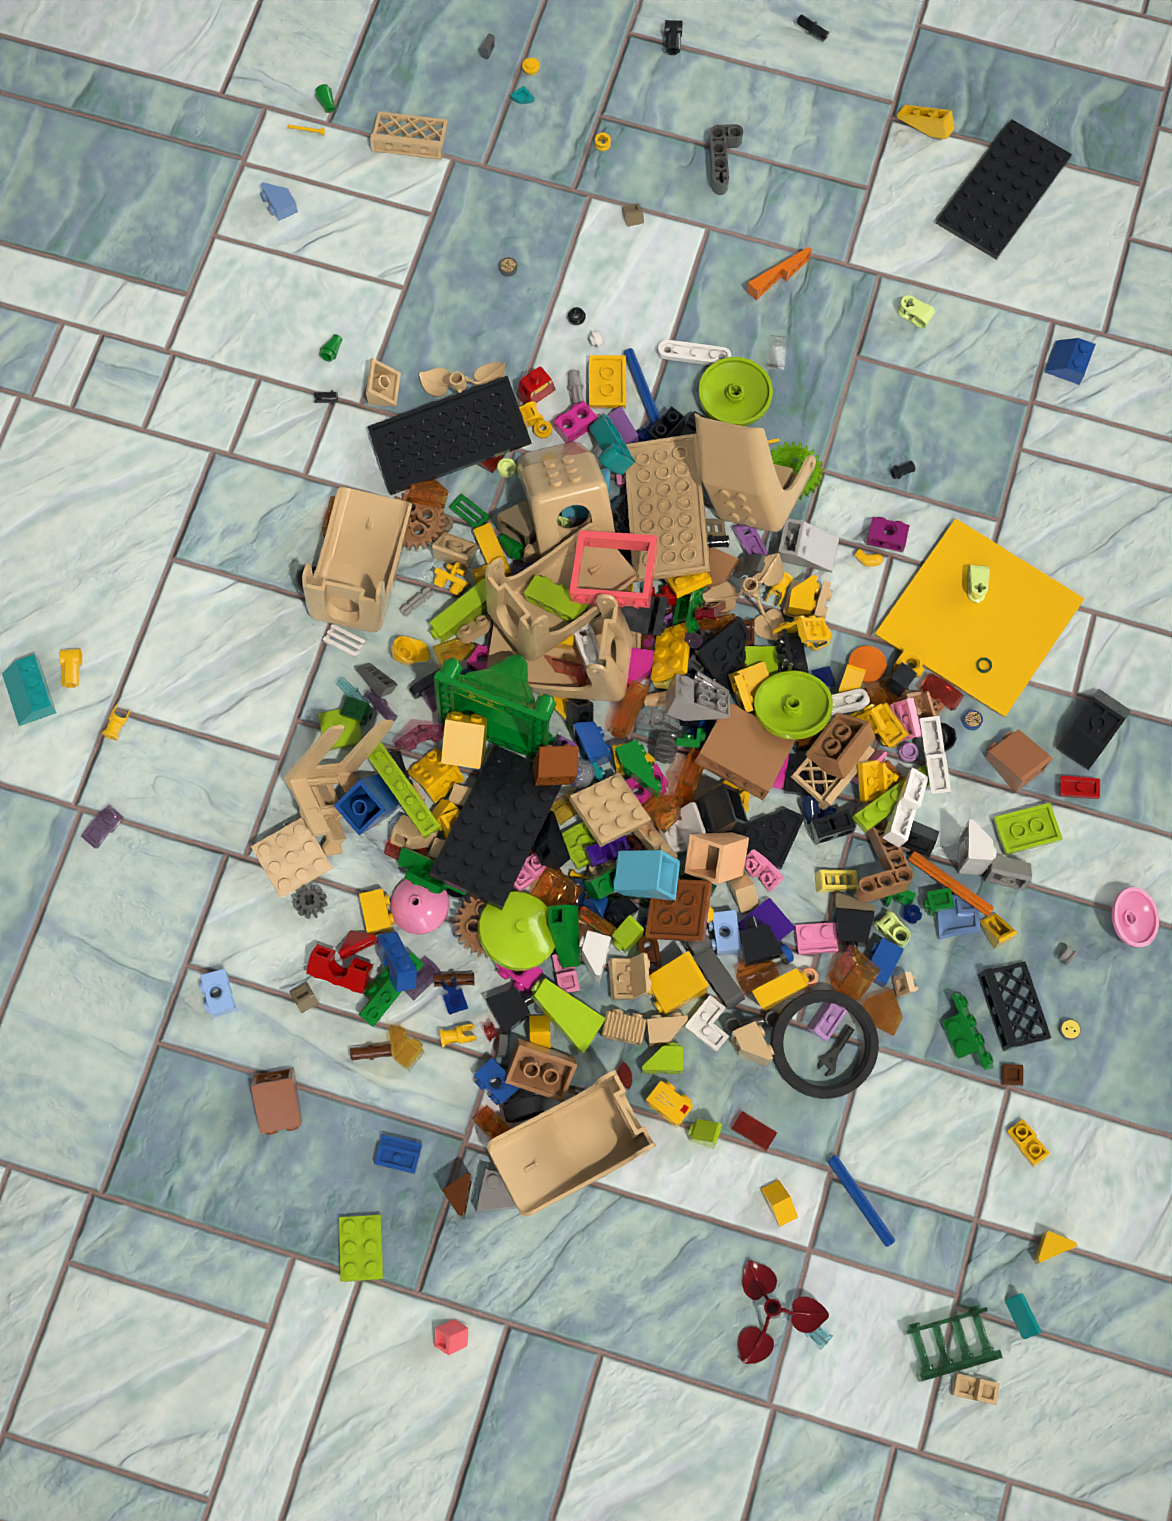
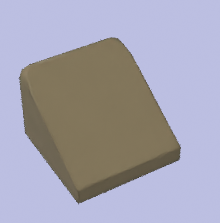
M639 203L621 207L628 227L644 223L643 210Z
M307 982L290 992L301 1013L319 1004Z

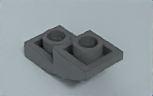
M751 554L739 558L732 576L739 579L743 575L753 577L761 573L765 567L764 559L766 555Z

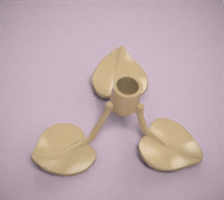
M495 362L479 367L474 373L476 381L469 379L468 376H464L459 371L451 374L445 368H434L429 371L420 372L419 376L421 384L428 394L434 397H441L446 394L447 388L453 387L455 391L460 393L467 387V382L479 386L504 377L505 363Z
M779 553L766 556L763 571L753 576V578L745 579L743 587L740 588L737 595L736 588L728 582L712 587L702 594L705 602L725 601L726 609L722 610L721 613H727L735 609V599H739L742 593L745 592L748 597L756 599L762 614L754 620L755 633L763 639L776 641L778 636L781 635L773 634L772 630L779 628L778 625L785 622L782 614L776 609H770L765 613L758 597L759 585L764 583L766 586H775L784 577V568Z

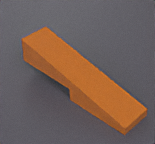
M810 247L805 248L749 281L746 292L755 300H758L780 278L787 282L810 259L812 249Z

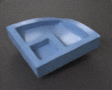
M952 895L954 909L937 912L939 939L980 933L978 910L957 895Z

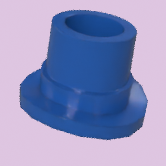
M606 896L600 900L589 897L583 902V910L591 920L601 923L611 903Z

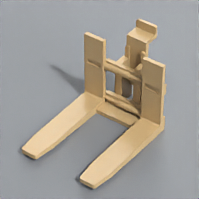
M392 719L378 722L340 763L318 765L345 730L343 725L329 727L284 777L288 789L292 791L300 808L299 813L302 819H305L312 837L325 835L327 840L321 847L326 856L341 854L343 852L341 844L346 840L342 830L343 827L339 821L342 815L333 806L339 799L332 785L340 783L346 794L359 781L355 774L356 770L393 726L394 722Z

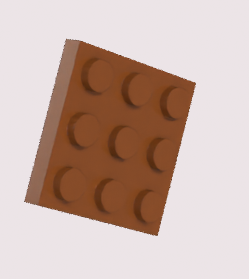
M678 880L676 900L650 898L645 938L705 942L712 882Z

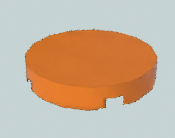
M861 646L855 649L848 661L849 665L866 670L862 681L865 684L878 681L885 674L887 667L884 654L872 646Z

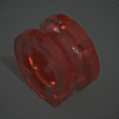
M492 1021L487 1026L485 1024L482 1025L489 1042L493 1038H499Z

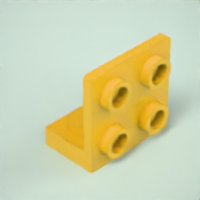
M804 615L795 617L793 622L781 623L778 625L779 628L772 630L773 634H781L782 629H786L787 634L798 632L802 643L830 640L824 617L816 618L815 615L806 618Z
M759 662L728 674L738 706L746 712L753 711L756 692L760 685L770 677L765 662Z
M437 748L431 750L408 770L409 776L424 788L431 801L435 804L452 791L454 783L460 784L465 780L456 765L441 763L442 752Z

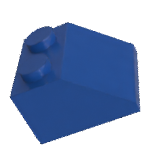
M1081 338L1057 340L1045 373L1080 385L1096 344Z
M595 721L573 724V737L585 762H587L588 769L589 765L595 762L598 766L610 762L613 752L609 743L605 744L603 740L605 736L600 726L597 727Z

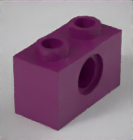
M873 517L866 545L903 553L910 525L902 521H890L884 517ZM884 531H889L892 535H886Z

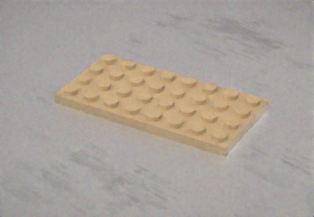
M697 433L626 444L635 459V463L626 471L630 534L657 535L658 550L653 580L710 572ZM631 550L632 568L639 575L635 582L645 581L649 551Z

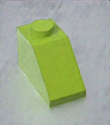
M629 915L612 934V945L619 952L622 950L626 954L643 937L644 928Z
M667 1043V1046H662L642 1066V1073L683 1074V1046H679V1043Z
M697 1119L696 1124L691 1123L688 1135L692 1136L690 1141L714 1149L722 1124Z

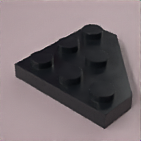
M736 616L695 649L710 678H714L715 682L728 689L730 694L733 692V688L728 674L741 670V667L744 666L746 655L744 649L750 634L744 621L739 616Z
M786 808L778 813L755 819L749 822V827L734 833L749 838L746 855L751 850H756L777 869L781 870L805 816Z

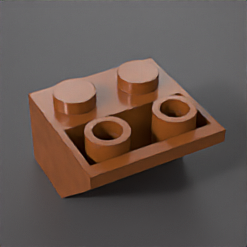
M565 744L562 746L547 745L539 747L532 763L535 786L573 785L578 770V746Z

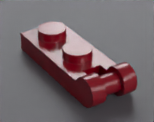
M725 601L706 602L695 609L696 620H703V618L716 619L717 614H721V611L726 609Z

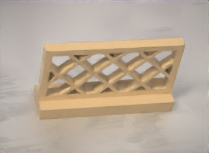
M378 111L374 131L371 133L370 138L371 151L442 160L448 120ZM381 118L389 119L390 121L383 124ZM406 121L407 124L401 127L398 122ZM424 123L425 126L418 128L416 124ZM395 125L398 129L391 132L388 128ZM435 125L443 126V128L437 131L433 127ZM412 127L415 131L408 134L405 130ZM429 129L432 134L426 136L423 132ZM384 130V131L387 133V135L378 134V133H380V132H382V131ZM402 133L405 137H400L396 135ZM420 135L422 139H417L413 137ZM437 137L440 141H433L431 139Z
M869 746L857 763L867 761L875 750ZM807 757L791 777L819 802L818 806L825 810L856 775L858 765L857 763L854 765L845 779L835 777L834 780H827L826 772L820 767H812V761ZM801 771H809L810 780L804 781L798 774ZM813 771H822L823 780H814ZM815 784H823L824 793L822 795L815 791Z

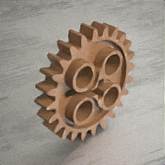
M412 492L411 497L404 493V499L398 496L397 499L411 502L412 508L415 509L410 512L403 548L407 545L408 551H410L413 546L418 551L419 546H422L425 550V544L427 543L432 547V540L436 541L438 539L437 535L441 536L443 534L440 528H445L443 522H446L445 516H441L444 514V510L440 509L441 504H435V498L429 500V494L422 497L421 492H419L418 496H415L414 492ZM426 515L432 516L430 519L423 518ZM417 531H423V534L416 535L415 533Z
M471 896L469 898L470 904L464 901V908L459 907L458 909L461 915L455 916V919L460 921L454 924L455 928H459L455 935H461L458 942H465L463 949L470 947V954L477 951V957L484 953L485 957L488 958L480 944L478 932L472 933L468 929L469 925H475L478 928L480 918L478 909L485 908L487 903L479 899L475 900Z

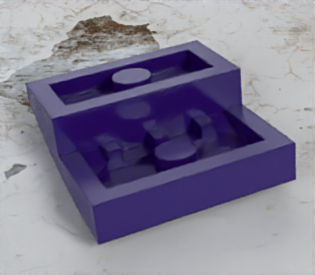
M770 897L738 923L742 930H747L745 919L756 916L759 926L764 924L770 926L778 942L782 941L796 928Z

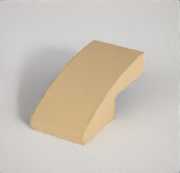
M954 1373L950 1395L997 1405L1000 1383Z

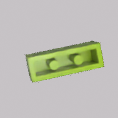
M535 575L524 592L528 602L569 623L583 615L588 608L587 603L571 602L569 589L562 584L556 585L552 583V580L546 576L540 577Z

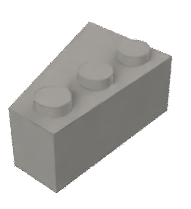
M485 1169L477 1213L517 1208L499 1172Z

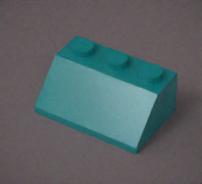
M35 654L16 660L2 673L19 726L57 713L40 661Z

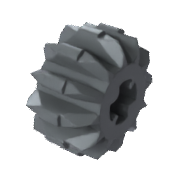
M663 730L659 733L654 752L655 761L671 764L675 760L678 751L676 741L679 735L669 730Z
M311 885L310 890L303 886L304 892L302 893L298 890L296 893L299 897L293 899L297 903L294 908L299 910L298 914L300 916L306 914L307 919L311 918V914L318 918L317 912L319 911L323 914L325 911L322 907L328 906V903L324 901L327 896L322 894L323 890L321 888L315 891L314 885ZM309 899L312 901V899H313V900H314V904L311 905V904L309 903V905H308L307 901H308Z

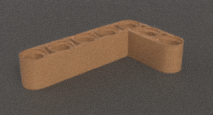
M871 800V801L865 802V804L863 805V808H862V809H864L866 806H868V805H869L870 803H872L873 801ZM886 818L866 832L885 871L864 877L859 881L855 895L861 902H870L904 892L909 888L913 879V872L901 847H897L882 838L888 825Z

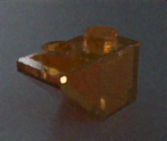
M488 1106L484 1107L472 1118L474 1123L490 1141L510 1130L506 1123Z

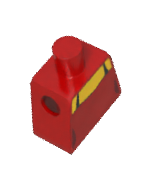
M540 366L533 369L519 381L517 397L524 405L531 401L538 403L556 391L551 377Z

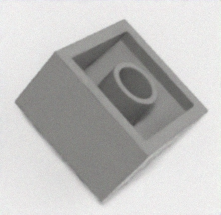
M996 853V858L993 859L992 864L986 869L984 882L1024 890L1032 880L1031 863L1026 862L1022 858L1010 859L1006 858L1004 854Z

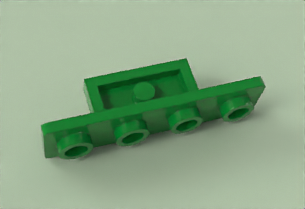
M706 586L691 592L689 595L677 598L673 624L675 626L686 622L690 638H695L696 630L699 628L698 620L695 617V609L703 603L702 594Z
M406 847L401 848L398 865L408 870L405 873L404 879L411 881L416 886L428 889L431 893L439 894L449 888L466 895V893L429 876L435 860Z
M408 952L418 972L423 963L413 953ZM389 965L383 966L380 969L379 975L367 985L366 991L363 993L369 1001L360 1011L359 1016L372 1027L376 1025L401 994V992L395 991L390 981Z
M961 993L952 994L959 1014L942 1021L957 1058L961 1059L977 1052L984 1070L994 1068L992 1064L994 1062L990 1052L986 1051L984 1046L985 1039L976 1028L977 1021L974 1015L970 1014L967 1007L969 1006L967 998Z

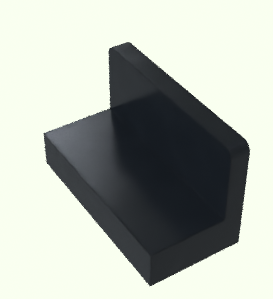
M913 820L908 840L901 846L930 857L937 842L939 831Z

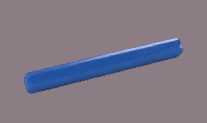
M632 348L624 351V355H626L627 364L653 427L660 419V415L635 352Z
M837 1155L831 1157L828 1160V1164L886 1247L892 1245L895 1242V1238Z

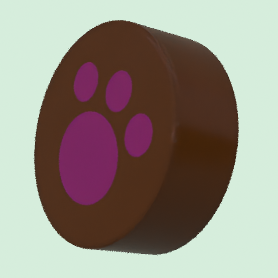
M644 634L641 637V649L654 651L656 637Z

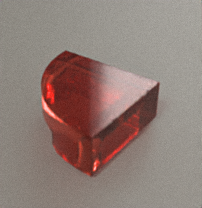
M622 1062L616 1072L624 1088L630 1090L632 1072L628 1065Z

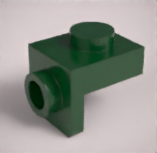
M348 696L340 712L341 716L358 721L362 725H366L367 721L371 720L373 714L372 707L368 703Z

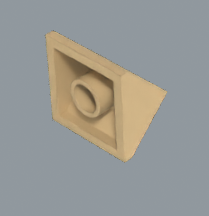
M374 358L370 359L366 388L368 405L395 407L397 406L401 372Z
M444 532L433 543V558L451 565L459 562L462 569L469 571L479 544Z

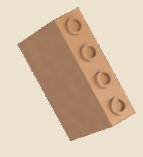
M730 703V717L728 719H717L694 763L757 798L764 800L795 740L784 739L771 734L762 727L755 715Z

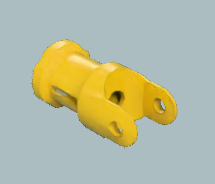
M784 572L782 581L770 587L766 596V602L769 596L773 594L781 598L778 603V607L780 606L787 593L788 584L793 581V577L790 574Z
M118 704L112 709L108 718L109 723L101 733L106 738L118 741L119 731L122 726H125L130 714L129 709L125 718L117 716L114 712Z
M467 1024L444 1031L439 1029L442 1047H445L446 1044L457 1042L463 1044L476 1041V1036L466 1037L463 1035L465 1031L472 1030L475 1026Z

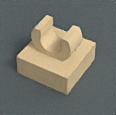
M904 972L893 977L897 997H904L919 989L918 986L915 987L913 980L916 979V976L912 975L911 972Z

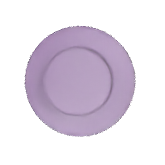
M905 743L900 747L899 755L902 760L913 762L917 759L919 750L915 744Z

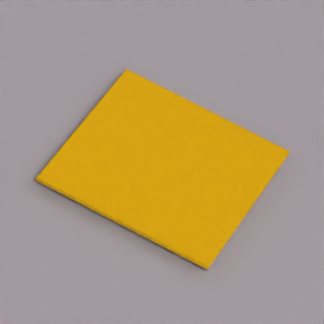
M955 518L874 635L901 652L905 648L925 660L924 667L1005 718L1085 598ZM969 565L989 566L988 592L980 603H974L968 598L967 573Z

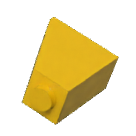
M796 968L754 989L752 992L761 1008L769 1011L809 987L807 982L810 980L804 970L800 972Z

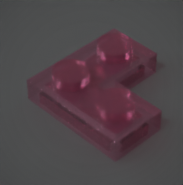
M445 724L418 725L395 742L397 750L406 749V751H412L417 748L419 743L426 740H432V742L440 741L444 736Z

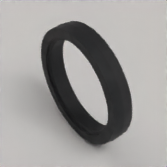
M832 990L810 991L790 1001L776 1018L770 1039V1045L774 1051V1055H772L773 1062L782 1078L798 1092L819 1099L841 1097L857 1089L871 1074L876 1064L879 1050L877 1030L866 1009L850 996ZM827 1002L845 1008L859 1022L864 1034L865 1051L860 1066L851 1077L837 1085L817 1086L806 1082L792 1070L785 1056L784 1034L788 1023L799 1010L813 1003Z

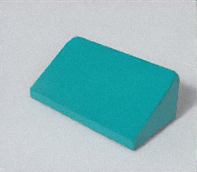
M1019 1293L1005 1300L1007 1308L1023 1339H1028L1042 1332L1024 1294Z

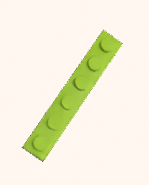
M380 741L367 758L421 835L426 839L441 829V826Z
M926 764L917 769L928 776ZM906 778L853 816L852 819L865 833L892 814ZM928 779V781H927L926 788H928V787L930 786V785H929V779Z

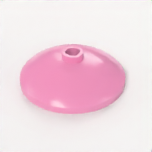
M405 879L397 886L392 895L390 910L393 913L395 923L404 931L415 935L427 934L436 930L446 919L449 911V896L446 890L439 894L431 893L428 889L416 886L411 881ZM419 899V903L414 905V900Z
M1137 887L1126 888L1119 892L1113 902L1111 913L1112 923L1117 935L1125 944L1137 948L1149 945L1156 937L1159 928V914L1155 902L1146 891Z

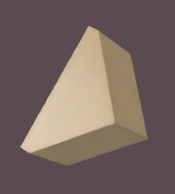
M745 871L743 876L727 881L741 914L752 911L759 906L754 884Z

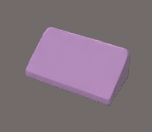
M823 1002L808 1024L807 1029L827 1042L848 1010L833 1003Z

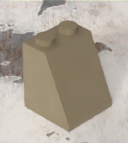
M528 500L497 515L498 532L502 535L506 534L508 537L522 543L524 548L528 544L532 545L535 542L536 533Z

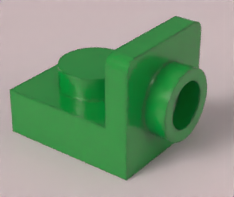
M698 728L696 739H694V735L683 734L682 737L677 738L676 746L702 748V744L706 742L707 733L704 732V728Z
M951 888L926 892V899H923L925 911L928 910L930 916H934V912L954 909Z
M906 890L883 897L886 900L884 906L888 908L892 898L896 899L895 901L901 905H911L916 893Z

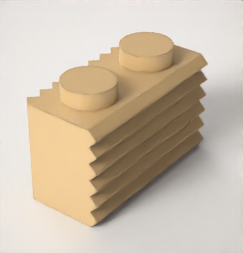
M618 1009L607 1011L602 1038L641 1046L647 1020L643 1019V1016L640 1014L632 1013L629 1016L623 1014L624 1012Z

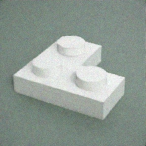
M709 995L684 1028L717 1053L729 1038L728 1034L714 1024L726 1007Z

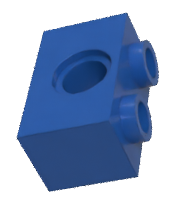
M493 1058L474 1074L475 1084L482 1091L486 1089L491 1094L489 1098L495 1105L500 1103L504 1106L521 1090L519 1087L505 1083L507 1072ZM494 1079H499L502 1082V1085L497 1089L490 1086L491 1081Z

